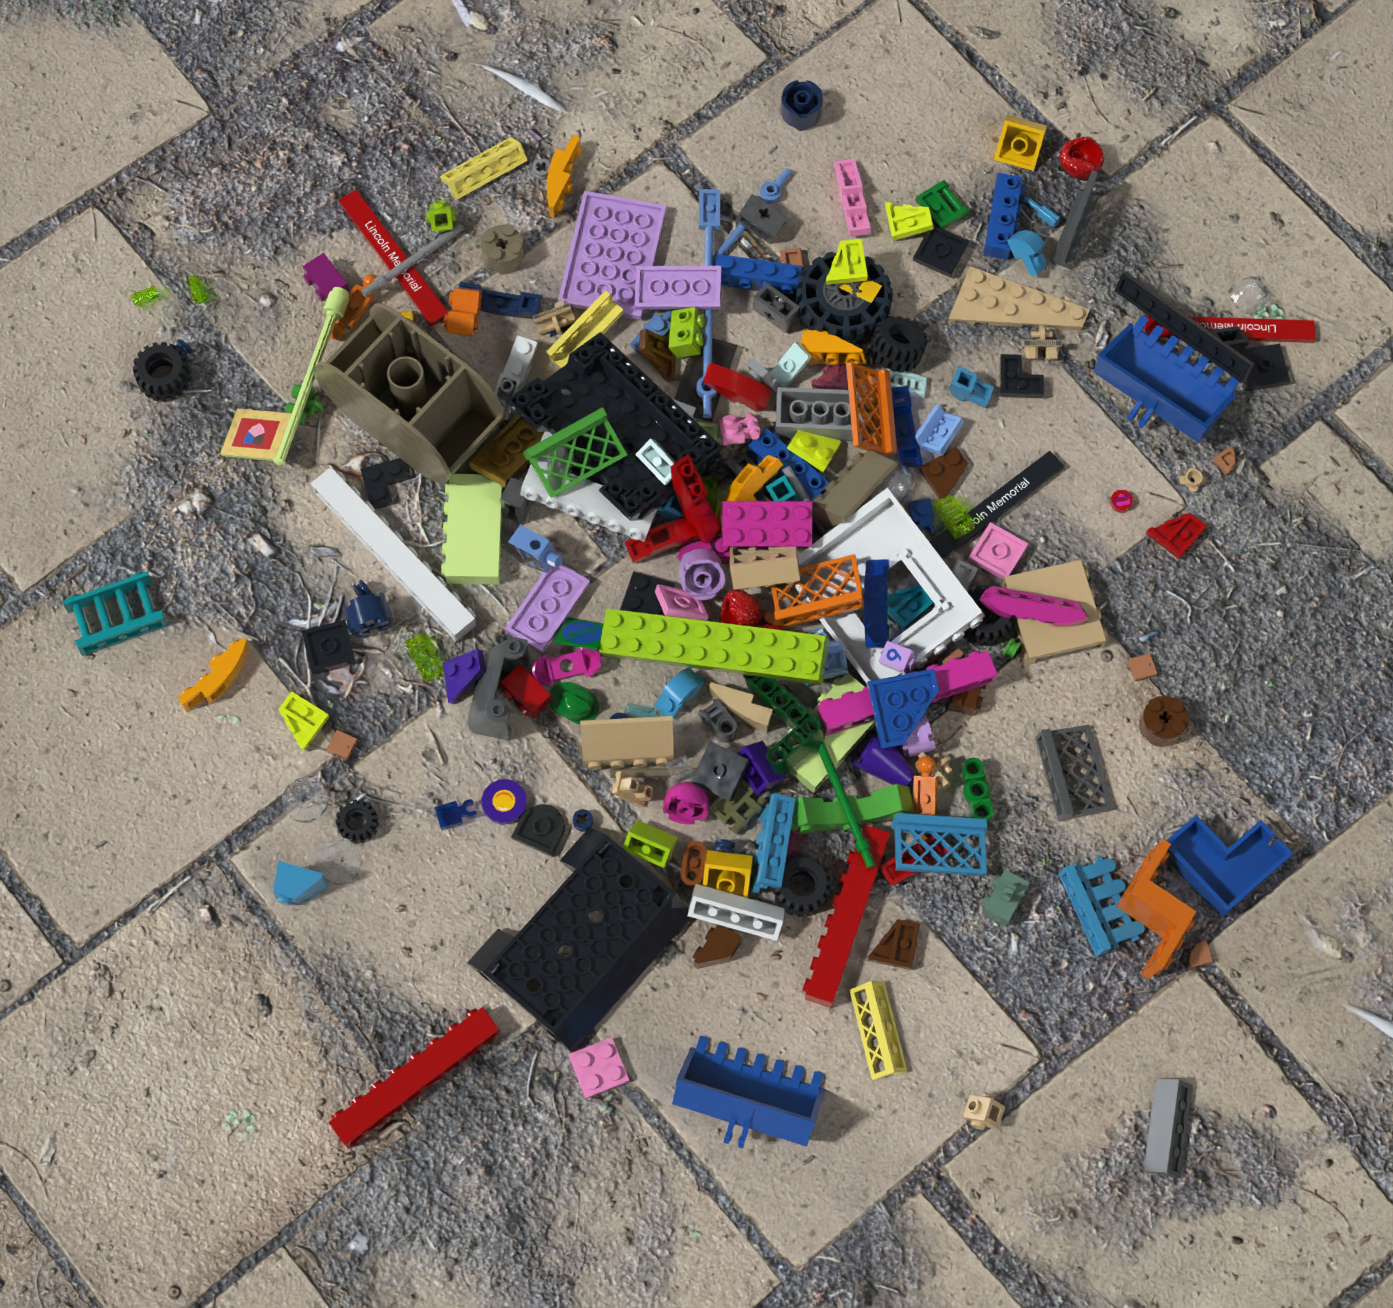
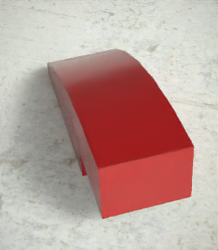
M713 363L708 364L703 379L704 384L733 403L741 402L755 412L766 409L772 391L750 377Z
M931 836L924 841L931 847L937 840ZM919 843L910 847L919 857L926 851ZM940 843L933 848L941 858L948 853ZM907 851L902 854V864H913L916 861ZM929 852L922 858L928 866L938 863ZM895 857L879 866L891 887L920 873L896 870Z

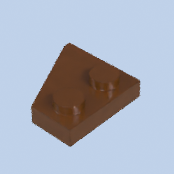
M648 329L641 330L639 351L666 382L674 381L676 356L669 349V339Z
M954 447L944 453L943 456H938L922 465L919 471L941 503H943L966 470L968 463L958 448Z
M897 919L872 953L868 955L867 961L911 970L920 924Z

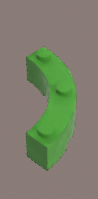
M895 784L871 791L872 796L859 798V795L847 796L860 827L864 826V824L872 825L893 820L898 813H915L908 786ZM803 796L795 799L791 830L799 831V834L842 829L843 832H852L837 797L831 802H824L823 798Z

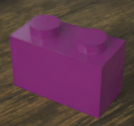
M324 253L302 266L304 270L303 279L309 287L312 285L315 288L314 292L321 302H326L329 292L334 287L343 288L350 293L348 283Z

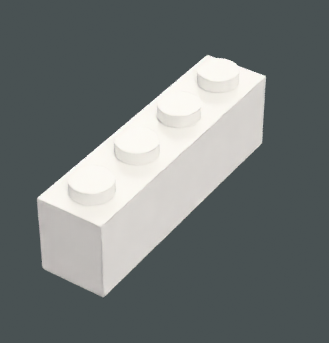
M695 884L687 916L777 941L784 919L785 908Z

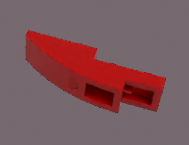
M686 455L670 466L672 482L687 523L693 524L702 543H707L721 533V526L705 497L708 491L690 456Z
M684 517L649 529L645 542L630 539L625 542V545L634 564L673 547L677 549L699 540L700 537L694 525L688 524Z

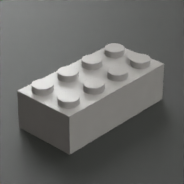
M777 387L775 433L780 438H793L796 432L800 430L837 440L853 441L849 390ZM857 392V397L859 400H861V397ZM858 412L860 420L863 421L862 416Z

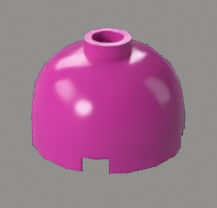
M692 782L678 783L672 786L666 793L663 813L669 814V819L679 824H694V820L698 819L702 822L708 816V796L704 789Z

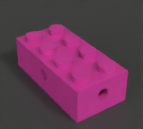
M722 501L721 545L812 546V501Z

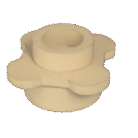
M1189 468L1186 475L1181 476L1179 481L1181 484H1185L1190 492H1196L1198 487L1206 482V478L1202 476L1199 470Z

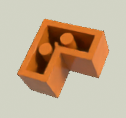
M456 287L454 292H450L449 304H452V310L448 312V315L445 314L444 327L447 328V333L473 336L478 333L482 290Z

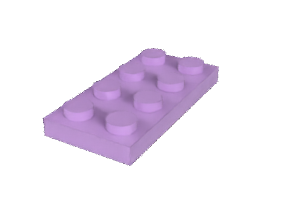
M636 266L635 309H685L696 307L697 309H721L722 268L721 266Z
M563 564L558 568L551 566L548 572H543L506 626L505 632L512 637L527 639L529 647L543 654L590 585V580Z

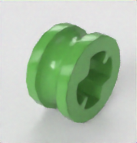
M1013 637L1002 653L1004 656L1009 655L1011 660L1022 644L1020 641L1015 642Z

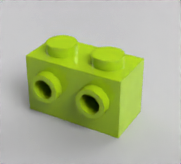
M696 307L673 310L671 313L669 349L677 358L701 354V346L704 344L702 332L705 326V318Z
M636 820L628 831L623 849L634 856L664 868L672 857L678 837Z

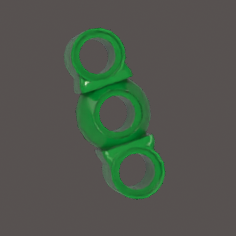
M971 757L965 761L961 771V776L964 780L963 796L969 803L971 818L987 819L988 824L993 814L990 798L991 787L985 780L986 775L983 772L984 765L982 761ZM974 767L977 769L978 773L971 774L968 772L967 768ZM978 788L983 794L980 796L974 795L972 789ZM979 809L984 810L988 816L980 817L976 811Z

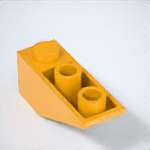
M803 330L801 345L813 356L807 364L837 365L850 362L866 364L867 361L863 349L835 335H829L825 330L821 332L817 330Z

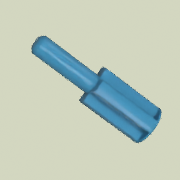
M1028 196L1023 198L1024 202L1038 212L1037 215L1053 228L1058 225L1061 220L1059 215L1045 205L1041 207Z

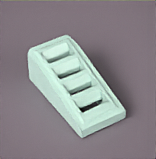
M888 368L886 369L890 371V378H893L891 382L892 394L919 398L925 397L927 377L906 371L899 373V371L893 372ZM907 381H910L909 387H906ZM915 382H919L918 390L915 389Z

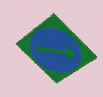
M567 617L554 642L599 651L603 623Z

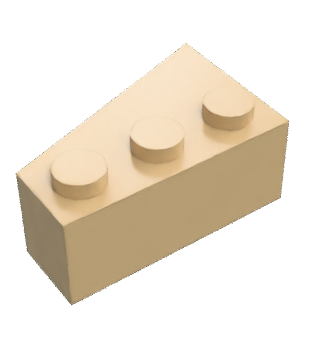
M730 546V571L734 590H747L758 586L770 587L773 584H792L800 581V568L796 547L769 546V550H757L756 546H749V549H737V546Z

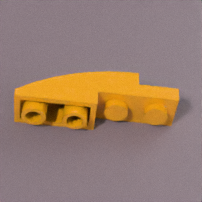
M572 135L564 151L556 148L549 166L547 198L548 209L552 218H555L557 212H561L564 206V198L571 193L573 188L571 173L574 168V161L580 157L583 149L580 137Z
M767 455L757 466L747 464L731 484L723 501H757L753 495L759 492L763 485L778 473V470L783 466L779 458ZM721 503V506H720L719 511H718V514H717V520H718L720 526H721L722 503Z
M244 637L232 642L229 645V649L222 654L215 655L208 664L211 673L203 675L192 688L188 687L181 692L180 697L177 699L186 712L204 698L209 704H212L235 680L243 667L250 649Z

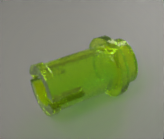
M197 275L189 277L186 282L192 293V301H195L196 304L204 303L207 300L208 293L203 289L200 277Z
M155 285L139 292L134 291V294L130 295L135 307H142V304L160 298Z

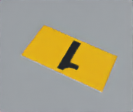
M861 281L856 287L860 292L855 294H857V297L872 303L882 285L873 281ZM849 285L840 286L841 289L851 294L854 291Z

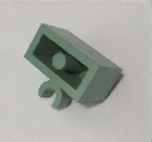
M1006 869L1002 876L997 874L991 885L995 888L992 895L987 893L981 906L985 907L982 915L1006 927L1030 882Z

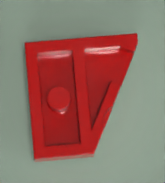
M1189 512L1181 515L1178 519L1168 520L1163 525L1155 528L1150 527L1146 531V535L1180 559L1206 529L1207 525Z

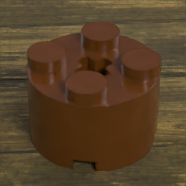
M1159 696L1151 699L1139 719L1140 733L1154 746H1171L1179 740L1188 725V712L1180 699L1170 696Z

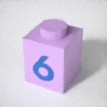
M887 641L879 663L887 668L907 674L909 670L914 668L916 663L915 653L908 648Z

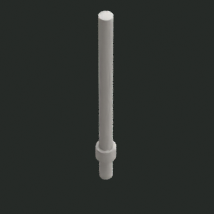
M458 223L452 230H448L383 276L379 275L373 279V283L361 290L363 296L368 297L378 289L382 290L388 286V282L462 232L464 230L463 225Z

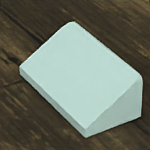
M650 438L636 453V456L664 485H667L672 481L670 466L676 463V461L656 440Z

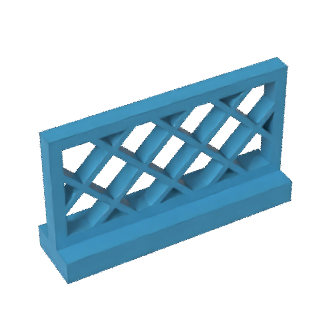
M898 813L892 820V830H895L896 870L986 876L985 830L987 829V819ZM901 832H909L915 839L907 845L901 839ZM925 833L931 834L937 840L931 847L921 838ZM947 835H953L959 843L952 848L943 838ZM969 836L979 837V846L975 850L965 841ZM916 841L926 849L920 857L910 848ZM938 843L948 851L943 858L933 850ZM961 844L971 853L965 860L955 851ZM907 851L916 861L913 864H902V854ZM928 852L938 861L934 866H928L922 860ZM951 854L960 864L957 867H950L944 860ZM974 856L980 862V869H973L967 861Z

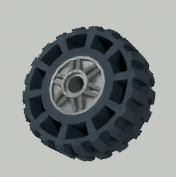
M825 253L824 257L814 259L812 266L807 265L803 271V276L799 278L796 303L800 306V323L809 330H817L819 332L825 330L829 335H835L855 346L860 342L865 344L870 341L871 336L873 337L877 324L882 319H888L893 297L889 276L884 275L885 270L881 265H876L874 259L869 256L865 257L867 281H873L882 285L876 297L870 303L857 297V294H855L860 292L856 287L861 281L855 284L850 282L826 285V278L836 253ZM849 285L854 291L851 294L841 289L840 286Z

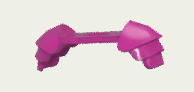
M578 647L579 651L552 658H548L545 654L535 660L531 669V675L543 686H553L554 680L581 673L589 677L600 669L602 657L597 650ZM564 659H569L573 664L569 672H563L560 669V662Z

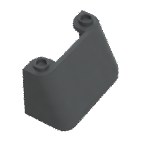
M512 637L485 652L486 672L477 680L467 719L468 727L473 733L510 740L512 728L508 726L509 708L505 702L497 700L503 674L509 675L519 665L528 668L530 654L527 639Z

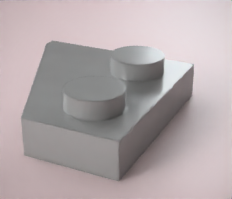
M751 358L747 366L750 369L748 373L752 376V379L761 384L764 383L777 394V387H781V384L768 370Z

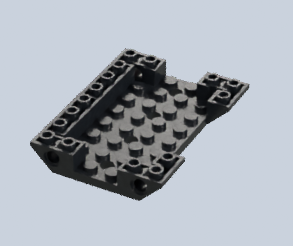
M601 332L570 353L567 364L544 381L537 377L506 400V403L537 432H550L552 435L603 407L607 414L606 418L623 447L631 448L633 452L627 453V456L594 475L604 484L599 488V492L630 521L643 520L676 494L672 481L667 485H664L662 482H655L652 477L656 475L636 456V453L650 438L656 440L676 462L689 455L699 475L705 471L723 448ZM568 389L572 394L564 395L560 390ZM602 423L595 428L594 436L605 439L607 430ZM584 436L577 437L575 446L587 449L589 438ZM593 439L590 451L602 454L604 442ZM607 444L606 456L614 458L620 454L616 446ZM574 450L573 455L583 464L585 453ZM589 454L586 466L598 467L600 457Z
M591 827L585 831L560 859V862L573 873L515 937H512L498 928L467 962L470 967L498 991L507 994L535 1018L537 1024L570 1053H573L692 918L687 916L689 907L676 892L609 836ZM623 877H630L633 880V884L628 888H624L620 885V880ZM591 912H601L603 915L602 919L599 922L591 921L589 919ZM561 946H569L572 949L571 954L567 957L560 956L558 950ZM532 980H536L541 984L540 989L536 992H531L527 989L528 983Z

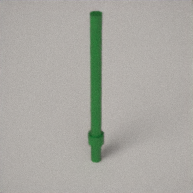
M822 742L817 746V750L855 838V847L858 853H861L867 869H871L876 864L870 853V844L868 839H865L826 745Z

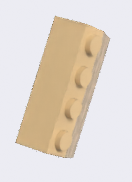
M672 716L580 721L583 768L599 770L602 767L611 766L612 769H621L626 765L642 768L646 767L647 764H656V766L662 767L668 766L669 763H674Z

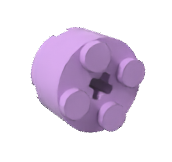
M696 549L686 552L682 556L679 564V576L683 590L697 600H708L716 596V593L720 589L722 590L725 584L722 562L717 553L713 550Z
M924 713L906 743L901 745L904 757L911 758L922 752L927 753L936 750L935 742L931 738L932 731L926 713Z

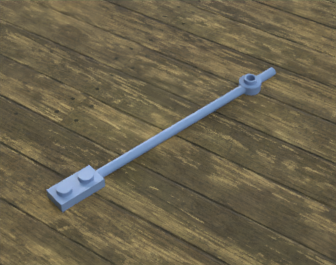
M786 168L775 182H767L761 186L760 197L767 204H775L780 200L781 186L791 176L792 171ZM739 224L713 255V266H716L717 254L725 255L746 230L744 226ZM668 309L662 317L655 313L643 329H648L666 337L670 332L671 323L669 321L671 320V313L673 310L679 309ZM639 332L630 343V348L643 356L639 351Z
M699 189V230H705V266H713V230L720 231V190ZM704 309L703 377L698 380L696 388L698 395L703 398L704 418H711L712 398L717 394V391L703 383L708 364L712 363L713 309ZM704 388H710L711 390L705 391Z

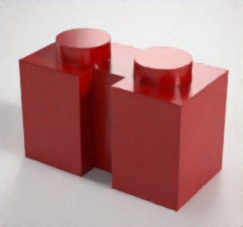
M521 665L517 666L500 682L503 688L501 692L509 701L514 699L519 703L517 708L524 716L529 714L534 719L553 701L551 695Z

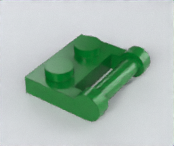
M946 180L937 183L916 196L915 199L919 206L929 207L933 224L941 229H945L970 214L968 207L963 206L949 189V184ZM939 193H943V195L947 198L951 205L956 209L955 212L952 211V209L947 205V203L943 200Z

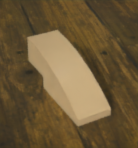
M713 682L710 683L709 694L714 699H718L729 714L739 721L767 733L773 709L753 704V694Z

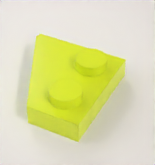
M891 202L885 203L893 241L934 229L929 207H913L903 204L902 207L894 206Z
M862 239L840 241L836 256L826 278V285L867 281L868 275Z
M798 430L787 449L823 472L841 444V441Z
M292 691L279 708L280 714L299 747L305 752L328 720L329 715Z

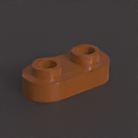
M699 841L688 843L684 849L681 881L687 887H695V884L700 885L703 881L707 849ZM697 851L700 855L695 858L691 853ZM694 873L696 878L691 880L688 878V875Z

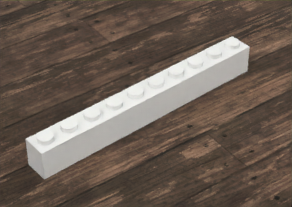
M330 467L311 482L313 492L456 643L476 627V615L468 606L465 608L460 603V597L454 591L450 593L446 588L447 584L440 576L435 577L431 573L432 568L426 561L421 562L417 558V552L411 546L407 547L403 543L402 536L396 530L394 532L390 530L386 519L383 516L378 517L374 513V507L370 502H364L360 498L361 494L354 486L349 487L346 483V478L340 471L335 472Z

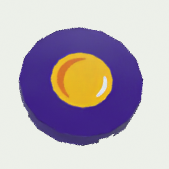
M508 779L490 783L484 790L481 798L482 809L485 815L492 822L500 825L515 822L519 817L521 818L527 807L526 794L523 788L515 781Z

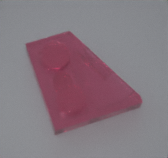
M826 364L822 369V375L817 380L814 379L811 384L813 389L848 390L846 364Z

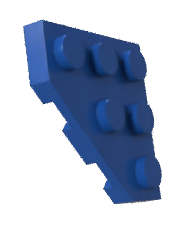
M934 669L867 682L881 749L901 746L908 740L910 734L939 691Z

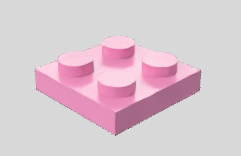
M990 522L971 552L968 561L1004 580V577L1010 576L1029 543Z
M657 585L655 594L665 616L707 621L709 616L701 600L692 598L683 589Z
M612 1037L568 1054L585 1099L629 1082Z

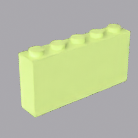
M453 474L449 482L445 483V495H449L448 502L444 503V515H448V521L443 523V535H447V543L443 542L442 555L446 556V563L441 565V575L445 576L447 584L500 585L502 535L500 498L503 494V486L482 474Z
M845 674L843 677L838 676L831 685L833 688L828 693L824 692L818 698L817 703L819 705L821 701L827 698H833V700L840 698L841 695L849 691H854V693L862 691L865 686L850 674ZM817 706L814 709L809 708L808 710L819 719ZM875 721L825 736L823 742L826 745L835 769L839 767L876 725ZM817 747L789 771L792 776L813 793L829 778Z

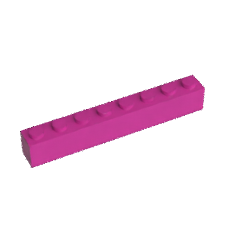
M975 651L966 658L960 659L956 657L949 660L947 664L941 666L934 664L926 668V670H935L939 688L932 702L994 683L997 678V672L988 651ZM867 686L862 691L856 693L854 691L846 692L840 698L834 700L833 698H827L817 706V715L825 736L875 721Z

